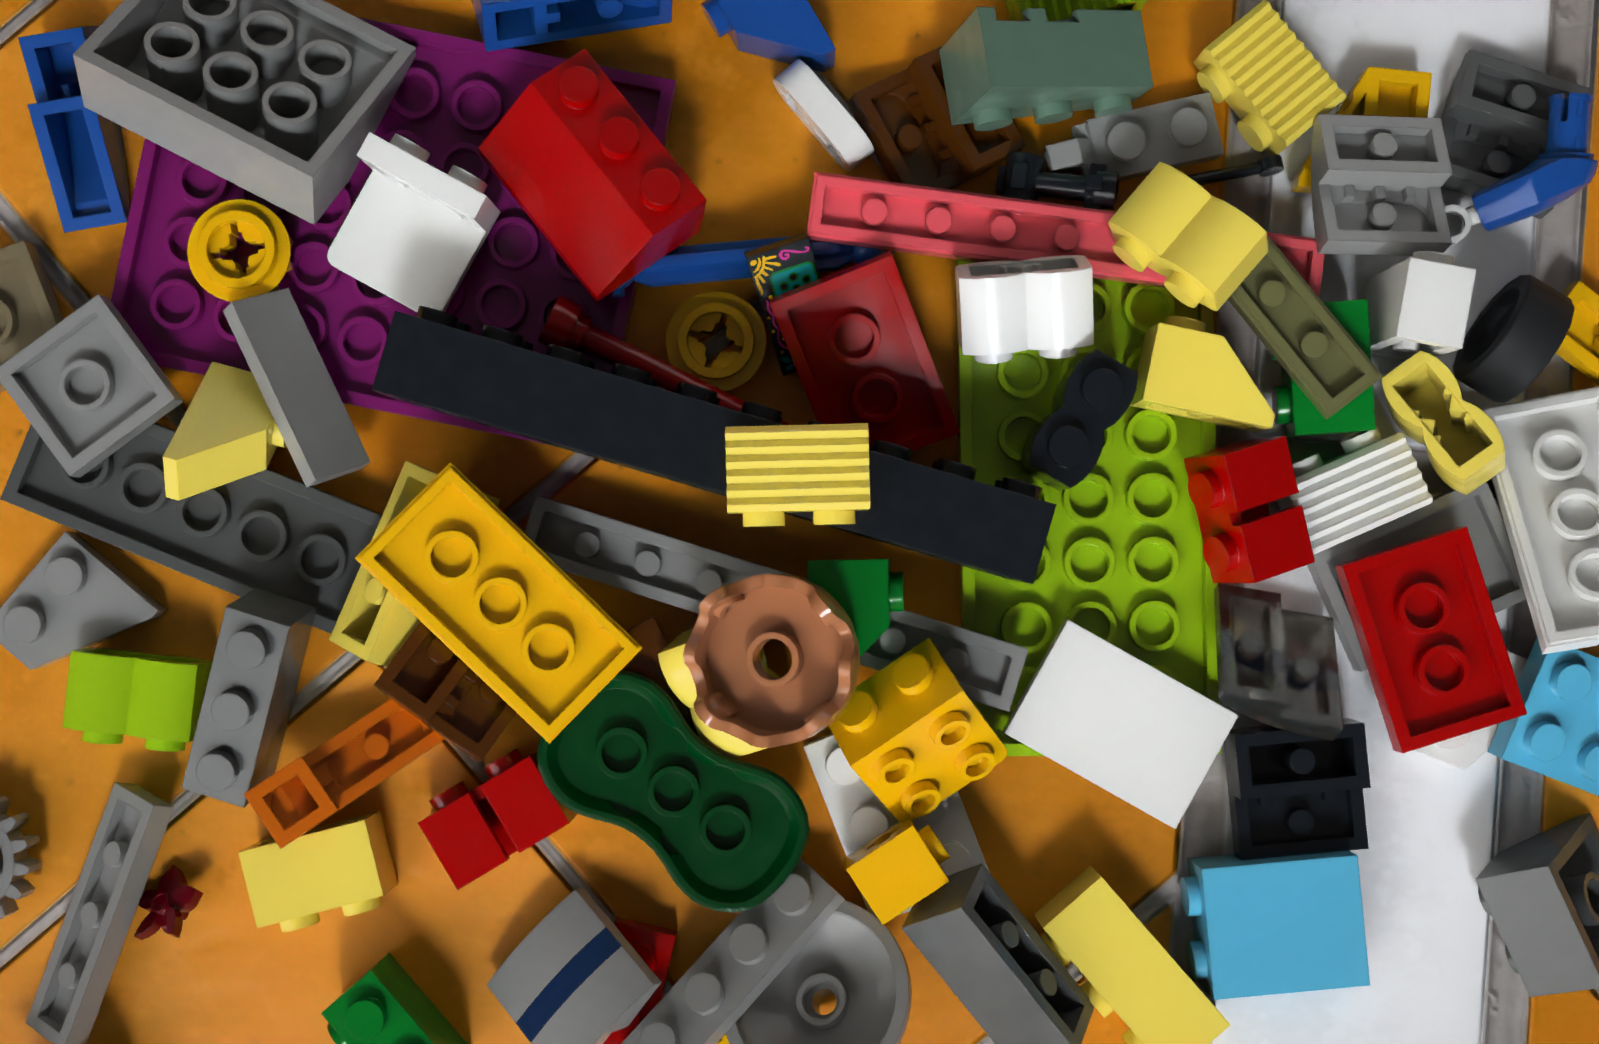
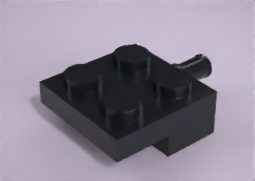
M1271 682L1276 719L1269 720L1257 727L1231 729L1223 743L1234 856L1239 860L1369 849L1363 788H1371L1364 723L1349 718L1315 721L1302 717L1299 689Z

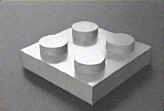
M99 294L0 366L1 384L71 477H82L184 402L110 299Z

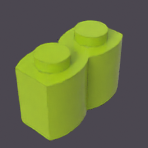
M88 647L71 650L62 727L83 731L82 741L88 743L119 744L123 742V735L146 738L145 748L149 750L166 752L184 751L186 742H191L194 739L212 661L112 648Z

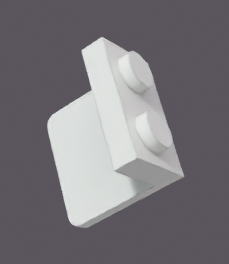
M369 132L357 156L372 169V172L328 250V261L338 270L415 312H418L419 306L446 312L500 211L484 195L488 185L478 177L455 165H452L448 174L426 163L430 156L428 151L395 133L389 143Z

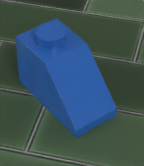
M706 0L701 3L703 12L716 35L721 38L729 34L738 51L792 64L797 59H800L811 70L823 73L835 65L836 48L807 0Z

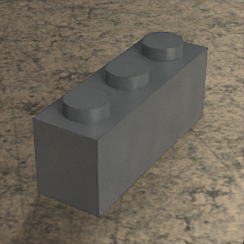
M258 588L253 589L226 606L182 784L183 789L244 808L249 802L243 794L275 774L317 607Z
M982 863L948 875V883L912 906L902 926V930L995 1044L1082 1043L1094 1006Z

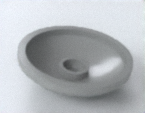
M844 900L727 1031L726 1036L729 1043L899 1044L906 1030L912 1001L910 972L899 943L886 926L882 925L874 915L862 907ZM835 994L837 1003L834 1010L829 1014L821 1015L819 1011L821 1000L826 995Z

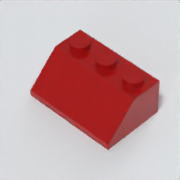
M586 49L581 50L532 81L478 147L480 156L596 302L682 245L701 230L707 199Z

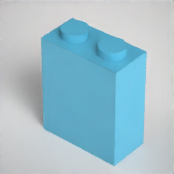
M1348 850L1251 860H1239L1234 854L1187 858L1189 877L1181 878L1180 893L1185 915L1193 916L1195 941H1188L1186 945L1188 969L1192 980H1199V984L1214 1000L1370 986L1357 854Z

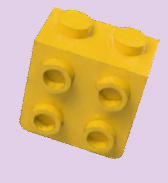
M927 638L856 686L847 707L829 725L850 767L901 823L908 818L913 821L918 817L931 813L938 807L940 802L970 782L988 775L994 766L1002 762L1007 756L1006 747L966 694L930 638Z

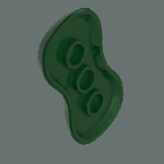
M621 670L550 744L542 736L540 737L537 750L538 768L545 785L562 805L580 815L620 826L635 834L654 850L682 892L691 900L704 907L731 913L750 910L764 902L780 888L802 856L807 843L809 822L808 813L795 789L783 777L773 771L727 757L712 749L691 730L669 695L654 681L642 675Z

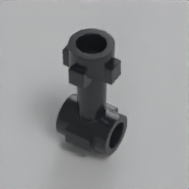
M1011 152L1006 156L1005 166H999L995 191L997 195L1002 197L1038 201V197L1084 201V208L1113 211L1116 208L1120 174L1117 171H1107V164L1091 163L1087 175L1042 172L1044 164L1042 157L1027 152Z

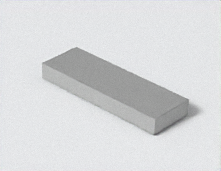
M289 288L231 302L223 310L224 315L306 488L361 470L371 461Z

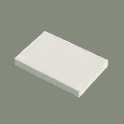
M1064 619L1002 731L1176 829L1239 715L1070 620Z

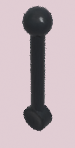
M1270 155L1254 163L1187 176L1201 186L1258 174L1261 177L1272 176L1283 171L1284 165L1280 155Z

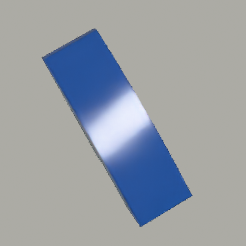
M99 26L77 27L18 37L37 102L28 104V109L64 233L124 223L128 221L130 211L129 185L121 126L84 107L73 53Z

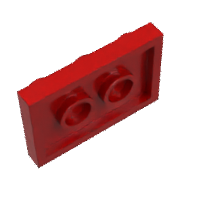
M891 251L769 299V304L818 422L825 424L868 423L869 448L873 439H878L915 451L960 433Z
M1467 526L1455 527L1334 565L1394 751L1406 753L1527 714Z

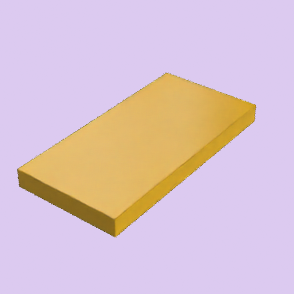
M452 462L355 557L373 577L549 744L642 649V646Z

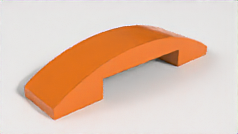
M390 699L243 795L279 848L282 849L445 739Z

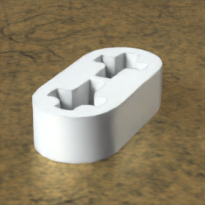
M797 59L772 80L785 103L847 172L852 171L874 152V147L863 129L802 60Z

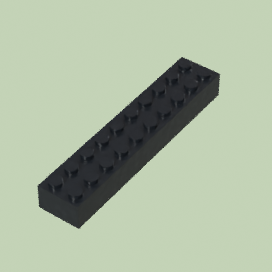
M419 306L416 317L395 311L372 386L373 391L405 403L726 497L725 427L783 425V417H781L783 412L764 405L744 401L741 412L719 406L721 399L717 398L718 393L684 382L678 383L676 393L657 388L658 381L652 378L653 374L619 363L613 364L611 374L596 370V363L588 360V355L555 344L548 345L546 355L532 351L534 345L524 341L523 336L490 325H484L481 336L470 333L471 326L459 322L458 317L425 306ZM808 420V424H807V425H812V424H825V423L818 422V421H813V420ZM873 439L869 448L870 509L855 511L856 524L825 525L1012 581L1033 584L1056 504L1039 500L1042 488L1007 477H1003L1002 481L996 480L994 486L974 480L977 469L974 467L938 458V461L933 462L932 468L910 462L911 449ZM785 512L787 515L813 522V512Z

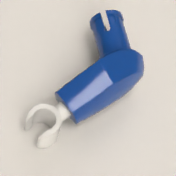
M1560 93L1548 97L1550 106L1546 153L1539 154L1538 160L1532 161L1521 171L1473 193L1472 201L1474 205L1465 209L1453 204L1445 206L1446 214L1456 215L1462 223L1461 232L1451 237L1452 244H1456L1464 239L1469 233L1471 226L1482 222L1484 228L1487 231H1491L1535 216L1568 199L1592 181L1599 161L1594 160V154L1587 153L1591 104L1594 101V95L1569 93V98H1564V94Z

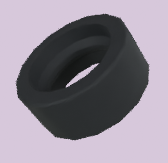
M1519 275L1507 283L1491 299L1467 332L1463 348L1458 350L1453 364L1454 377L1494 402L1505 403L1517 397L1533 383L1561 346L1571 326L1575 310L1572 300L1532 275Z

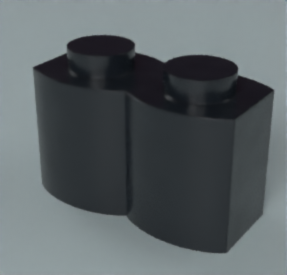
M1098 349L1075 363L1064 374L1056 388L1052 402V414L1042 419L1027 437L1021 452L1020 469L1058 491L1072 488L1080 483L1091 472L1100 457L1104 443V430L1115 424L1130 406L1137 387L1138 372Z

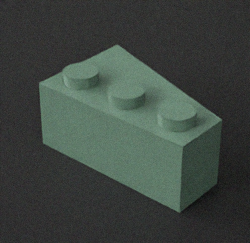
M977 7L939 50L951 124L974 123L976 131H991L1009 126L1013 123L1012 118L1034 116L1036 124H1051L1071 118L1073 111L1093 109L1095 117L1126 113L1132 110L1133 101L1154 87L1141 11L1077 9L1071 13L1072 19L1047 21L1045 8H1027L1022 11L1024 21L997 20L995 7Z

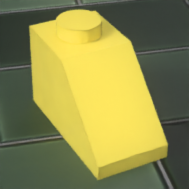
M1168 316L1166 324L1159 322L1146 331L1137 371V387L1130 406L1250 432H1259L1273 428L1274 412L1224 336L1205 332L1206 323L1203 321L1181 316Z
M212 361L163 455L167 498L179 501L267 469L277 446L287 447L252 372Z

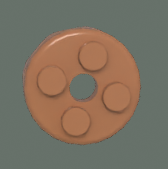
M783 573L754 575L721 586L708 594L699 605L697 621L683 652L684 663L689 668L696 687L697 697L694 702V709L699 719L712 729L723 731L758 748H773L796 743L816 735L831 725L847 707L856 688L860 669L859 642L852 621L841 604L823 587L803 577ZM771 639H777L785 643L792 654L791 668L782 678L770 676L765 672L760 662L761 650L765 643Z

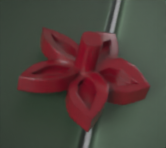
M173 865L161 877L157 887L158 890H145L140 898L138 905L150 911L135 933L134 937L140 940L154 935L161 927L165 933L180 938L183 920L198 905L203 895L199 890L188 886L187 879L182 870Z

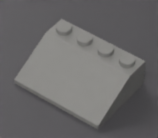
M124 0L73 53V58L85 108L315 225L349 182L360 161L357 153L368 133L374 134L416 57V47L324 0Z

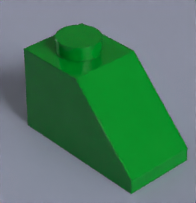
M891 559L807 560L808 580L823 587L841 604L851 619L859 642V654L861 657L893 624L892 612H904V572H892Z

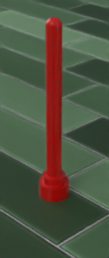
M562 295L559 296L539 336L538 342L546 346L555 344L576 351L579 347L612 364L619 363L653 374L652 378L658 381V387L676 393L679 382L718 393L717 398L721 399L719 406L741 412L743 400L591 325L592 317L581 312L584 306ZM782 420L783 425H791Z

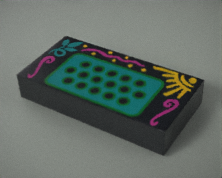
M805 232L744 252L783 376L797 370L769 304V299L820 279L809 238Z

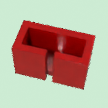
M1286 436L1243 440L1184 459L1189 479L1188 492L1195 505L1204 542L1203 555L1210 568L1213 583H1257L1315 562L1302 505L1291 506L1273 513H1269L1267 503L1299 493Z
M518 748L484 767L490 779L468 791L464 782L461 781L429 800L435 812L418 822V825L457 890L510 859L509 856L516 851L521 853L566 826L578 814L562 805L545 785L538 768L537 751L523 758Z

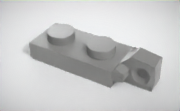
M1207 92L1132 109L1126 113L1088 119L1085 123L1072 126L1073 139L1046 146V151L1042 153V158L1044 159L1046 172L1070 174L1081 171V175H1087L1091 163L1107 164V171L1119 172V181L1148 175L1159 162L1174 168H1180L1220 158L1224 154L1211 94Z

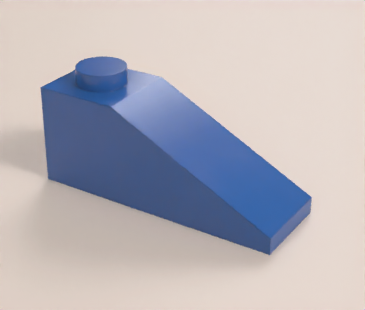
M471 0L486 52L672 22V0Z

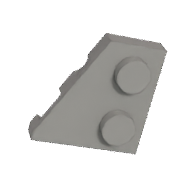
M64 532L0 607V644L30 670L39 669L69 657L71 650L92 647L141 623L160 618L167 609L76 532Z

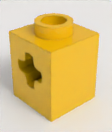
M910 818L902 823L898 822L844 858L847 872L882 925L949 882L941 866V863L950 858L945 847L929 824L918 831Z

